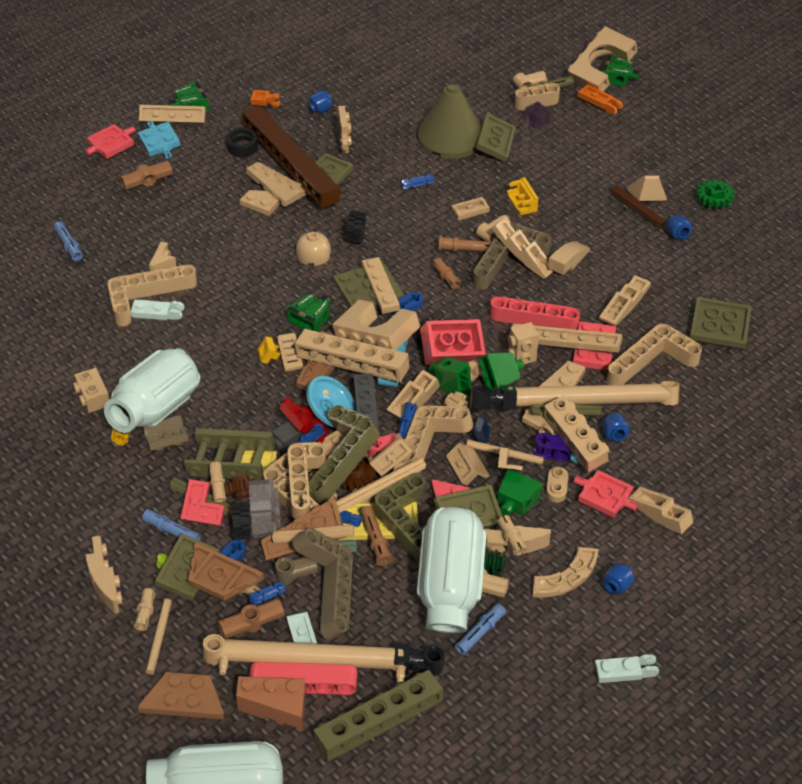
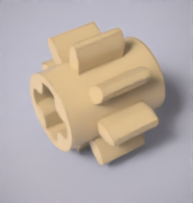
M457 391L455 394L450 393L444 403L446 406L467 408L469 405L465 400L467 396Z

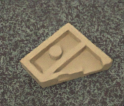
M249 190L240 199V205L268 216L281 204V201L279 199L276 200L270 191Z

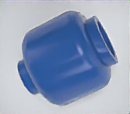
M319 90L309 97L310 104H308V107L313 113L316 112L321 115L331 109L333 99L327 91Z
M675 215L668 220L666 229L674 239L684 240L690 236L692 224L684 216Z
M610 414L602 422V430L607 439L612 442L623 441L629 435V425L621 414Z
M620 563L611 566L603 576L605 589L609 593L617 595L624 594L634 583L635 579L632 569Z

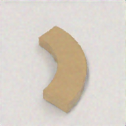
M578 547L574 560L569 565V568L562 573L534 576L533 597L558 596L580 586L593 572L599 549Z

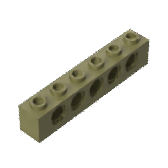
M430 670L418 673L412 679L404 683H398L393 689L385 693H379L368 702L360 703L354 709L339 714L335 719L318 725L313 730L314 743L327 762L442 702L443 688Z

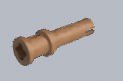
M439 235L438 251L452 250L453 252H458V250L486 252L492 241L460 240L456 236L454 238H445Z
M363 507L360 512L372 541L370 548L376 555V564L378 566L388 565L394 560L393 554L388 549V540L381 533L373 507Z

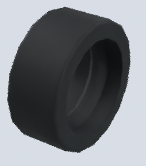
M237 128L230 131L226 136L227 151L235 157L251 156L258 149L257 134L251 129ZM237 141H249V143L243 145L235 144Z

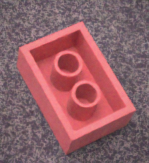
M480 319L426 321L420 328L425 364L439 363L445 357L467 363L486 355Z

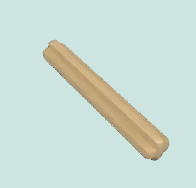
M353 525L314 528L330 538L351 537L355 533ZM306 529L273 532V542H292L297 535Z

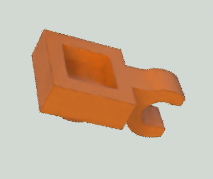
M254 90L250 102L251 105L267 106L269 103L273 107H279L281 102L276 100L279 99L280 94H270V91Z

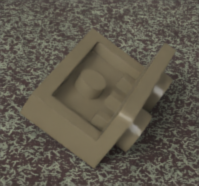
M180 415L163 419L154 427H143L146 443L150 450L159 451L166 446H178L185 441H189Z

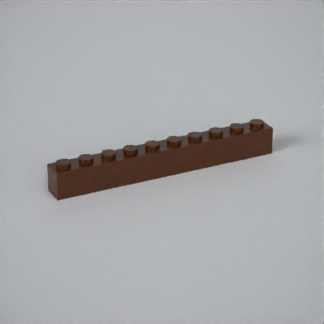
M260 106L242 111L243 126L257 134L259 143L301 184V187L321 208L340 202V186L315 163L314 159L307 155L306 151L299 147L298 143Z

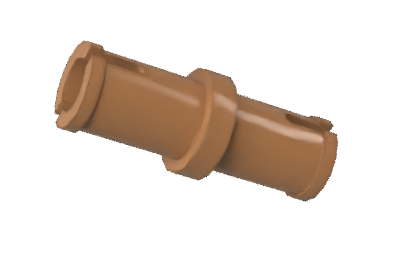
M441 258L435 259V263H432V266L440 273L442 280H445L452 289L458 288L460 286L458 284H461V281L454 275L452 268L448 267Z

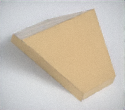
M643 176L627 186V190L638 201L667 200L659 176Z

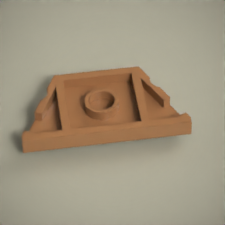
M199 543L194 544V556L191 560V571H189L188 577L189 585L225 601L264 579L263 572Z
M166 672L138 705L139 713L224 720V711L210 675Z

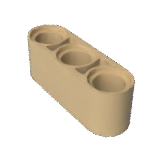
M548 83L518 89L515 92L514 107L517 110H528L555 105L559 102L560 86L556 83Z

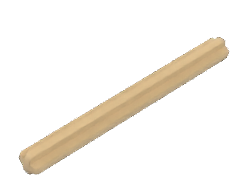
M419 458L337 500L339 512L385 490L412 473H418L425 469L426 463L422 458Z

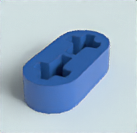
M412 292L398 299L400 309L411 311L420 309L423 306L422 294Z
M232 540L220 553L241 562L246 556V545L241 540Z

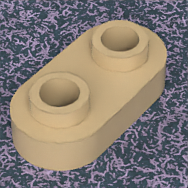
M554 467L548 473L546 496L552 502H562L566 498L568 472L566 469Z

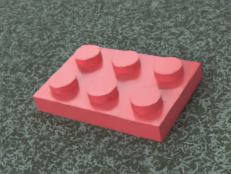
M579 322L578 330L615 333L616 326ZM575 348L573 362L586 368L608 370L613 352Z

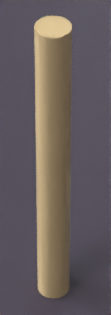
M467 440L466 446L473 449L500 454V447ZM509 449L510 458L543 465L544 457Z
M164 599L146 668V673L149 675H153L155 672L172 604L170 599Z

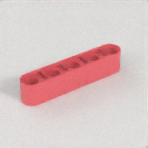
M494 297L490 304V317L495 321L513 324L531 322L533 326L575 330L579 327L580 312L573 307L506 297Z
M256 662L250 666L249 677L305 679L306 694L351 695L357 690L358 671L350 665Z

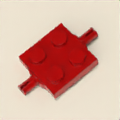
M289 397L285 398L279 407L280 410L299 432L308 433L316 424L322 425L325 434L316 441L323 443L325 437L330 432L325 423L315 416L309 406H299Z

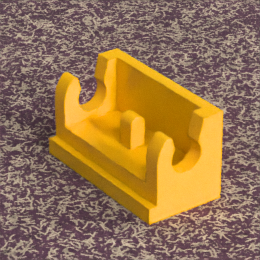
M523 177L520 180L509 183L510 187L516 186L514 189L507 190V196L519 215L536 212L538 210L539 198L526 178Z

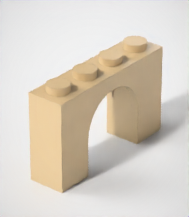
M605 26L597 33L595 39L588 44L584 52L578 56L577 60L569 66L567 70L568 76L571 75L574 83L582 87L588 84L604 92L610 85L608 75L593 68L591 63L597 57L605 54H611L629 62L637 52L636 41Z
M358 300L332 324L335 335L338 337L392 350H397L420 328L416 312L406 309H400L384 324L368 327L378 317L373 302Z

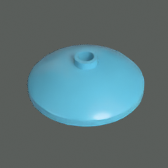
M319 376L309 383L307 387L309 406L315 416L326 425L336 428L328 417L329 410L336 405L356 411V404L351 393L336 379L328 376ZM326 389L329 391L328 396L323 393Z

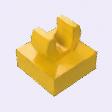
M265 336L257 349L262 363L268 364L271 358L277 360L281 355L280 352H276L279 346L274 344L271 337Z

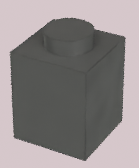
M288 420L272 431L275 449L277 451L280 450L285 455L288 452L289 446L300 440L303 432H299L293 423Z

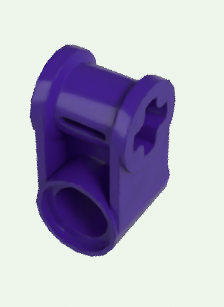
M540 433L536 436V446L533 449L534 455L561 462L570 459L571 450L559 435Z

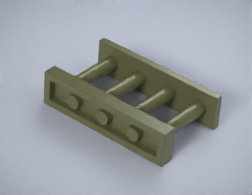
M196 428L194 434L199 447L195 460H184L188 476L211 477L209 465L212 462H220L223 478L233 479L239 476H249L250 479L263 480L264 471L260 463L264 451L274 452L275 442L272 432ZM207 448H218L214 461H203ZM226 449H237L233 462H222ZM245 450L256 451L252 463H241Z

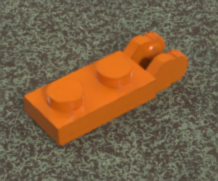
M588 84L577 93V97L605 109L607 113L612 115L617 113V109L620 110L623 106L620 100Z

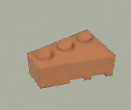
M238 676L236 699L239 711L262 719L266 717L275 720L277 724H287L303 732L306 701L305 679Z

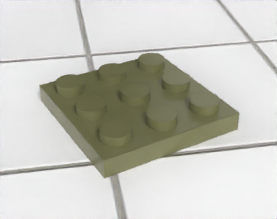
M381 261L398 300L404 294ZM362 267L333 276V282L349 308L358 300L373 302L375 309L380 308Z
M697 297L690 339L745 349L752 306Z

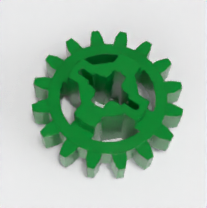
M708 179L707 183L701 182V185L698 186L696 197H698L699 202H702L703 206L707 204L708 208L714 207L717 209L721 207L724 209L725 205L729 207L730 203H733L735 191H733V187H728L729 183L723 184V180L717 181L714 179L711 182Z

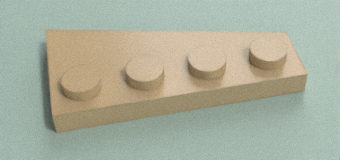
M260 162L246 168V174L256 183L262 184L263 189L270 191L276 200L279 199L284 207L308 194L301 187L300 183L289 179L287 176L276 172Z
M568 361L539 387L577 386L585 373L586 367ZM530 406L519 408L526 411L528 408H530Z

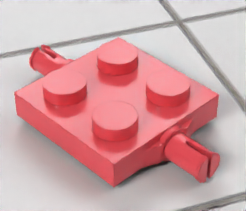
M113 124L87 137V143L91 147L85 149L86 155L89 156L98 152L108 159L134 145L133 139L128 135L135 133V128L131 126L124 130Z
M597 470L595 475L588 480L578 475L574 479V483L584 487L578 501L614 518L623 507L636 511L638 508V503L628 499L633 492V486Z

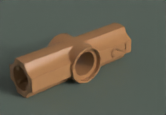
M167 160L152 166L141 165L135 172L119 178L125 191L140 185L152 186L157 179L173 173Z
M276 598L258 606L246 605L240 613L219 620L218 627L222 637L227 639L245 631L249 633L256 632L261 628V625L285 616L280 600Z

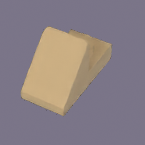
M160 242L149 264L150 271L176 267V258L171 256V251L168 250V243Z

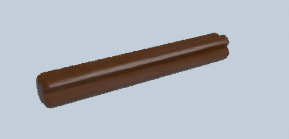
M618 185L612 187L611 193L651 223L657 227L664 224V218Z

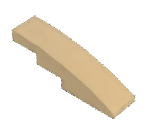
M506 218L491 228L502 243L540 277L545 279L553 272V270L548 268L549 260L535 241L530 243L520 229L515 232Z
M634 275L629 284L626 283L620 292H616L599 316V319L616 326L642 299L650 288L651 282Z

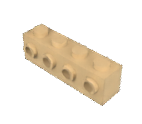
M562 395L544 405L545 418L588 473L608 462V446L605 442L599 440L595 429L588 426L585 417L576 411V407L571 400Z

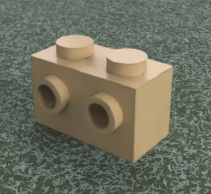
M531 322L511 327L510 336H508L509 349H507V353L512 352L515 360L521 359L524 364L537 360L539 334Z
M97 368L74 374L75 383H73V388L76 394H80L79 401L81 406H85L88 413L103 409L105 403L109 400V394Z

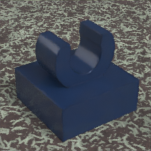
M478 417L476 424L469 431L471 432L470 439H477L478 442L487 444L491 430L485 417Z

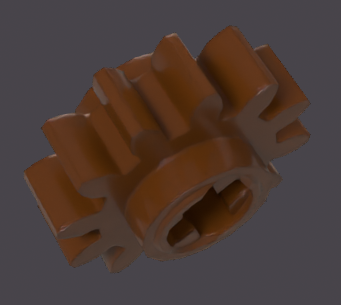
M365 461L358 463L342 483L344 489L349 487V490L352 491L354 488L360 489L361 486H366L369 482H373V477L376 476L374 468L370 463L366 464Z
M249 476L235 477L231 479L232 482L224 485L226 496L234 495L236 499L250 497L253 495L252 492L260 490L259 479H250Z

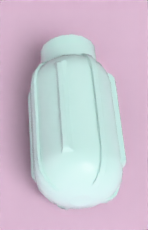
M180 348L155 351L119 379V383L112 392L111 399L104 405V415L107 422L114 429L123 433L131 432L136 427L156 426L186 402L200 383V374L195 362Z
M459 507L438 508L423 528L417 595L420 597L422 604L427 608L425 627L429 630L443 633L466 632L468 613L481 600L486 532L480 518L472 510Z
M253 741L189 745L173 751L167 759L148 760L146 784H283V766L278 750L267 742Z

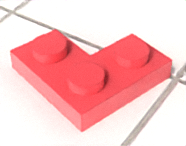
M189 479L181 520L222 527L226 507L224 505L207 503L210 489L209 482Z

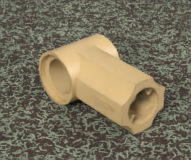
M544 71L528 75L518 73L513 78V83L518 89L539 84L540 81L547 82Z
M503 215L489 224L482 223L478 227L476 235L484 241L493 242L497 235L491 228L504 218L511 223L509 217Z
M530 408L525 411L522 417L523 423L538 430L539 434H558L544 415H531Z
M484 569L482 592L504 598L509 579L488 574Z

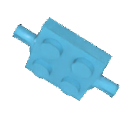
M148 121L147 126L149 129L138 132V136L148 155L153 156L163 153L166 159L171 158L170 150L181 146L169 121L157 126L154 125L153 121Z

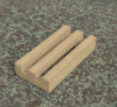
M480 197L451 205V211L457 216V220H462L490 211V207L484 198Z

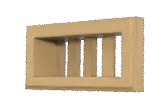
M295 333L277 336L278 349L281 353L280 356L285 372L303 369L302 358L297 357L295 343L297 338Z

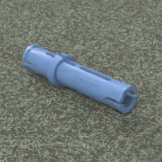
M56 222L53 227L63 242L65 251L71 255L74 261H79L82 259L83 253L78 248L77 241L73 240L63 222Z
M147 509L142 516V521L157 527L159 531L168 532L177 538L183 533L200 541L201 534L173 522L166 515L162 516Z
M497 603L486 615L483 614L479 618V622L455 644L456 651L461 655H465L488 630H492L495 627V623L506 614L505 608Z

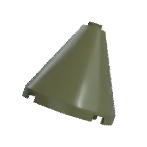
M455 84L446 86L418 128V142L431 155L433 151L441 154L440 158L458 159L467 157L478 150L475 147L481 130V124L460 87Z

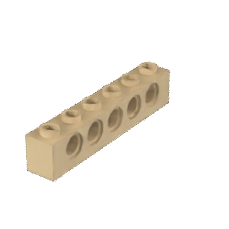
M304 329L295 343L297 357L364 374H373V376L397 382L402 381L409 369L408 353Z

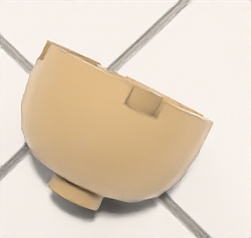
M305 233L296 243V257L305 265L314 263V266L324 264L330 258L331 245L327 237L322 233Z

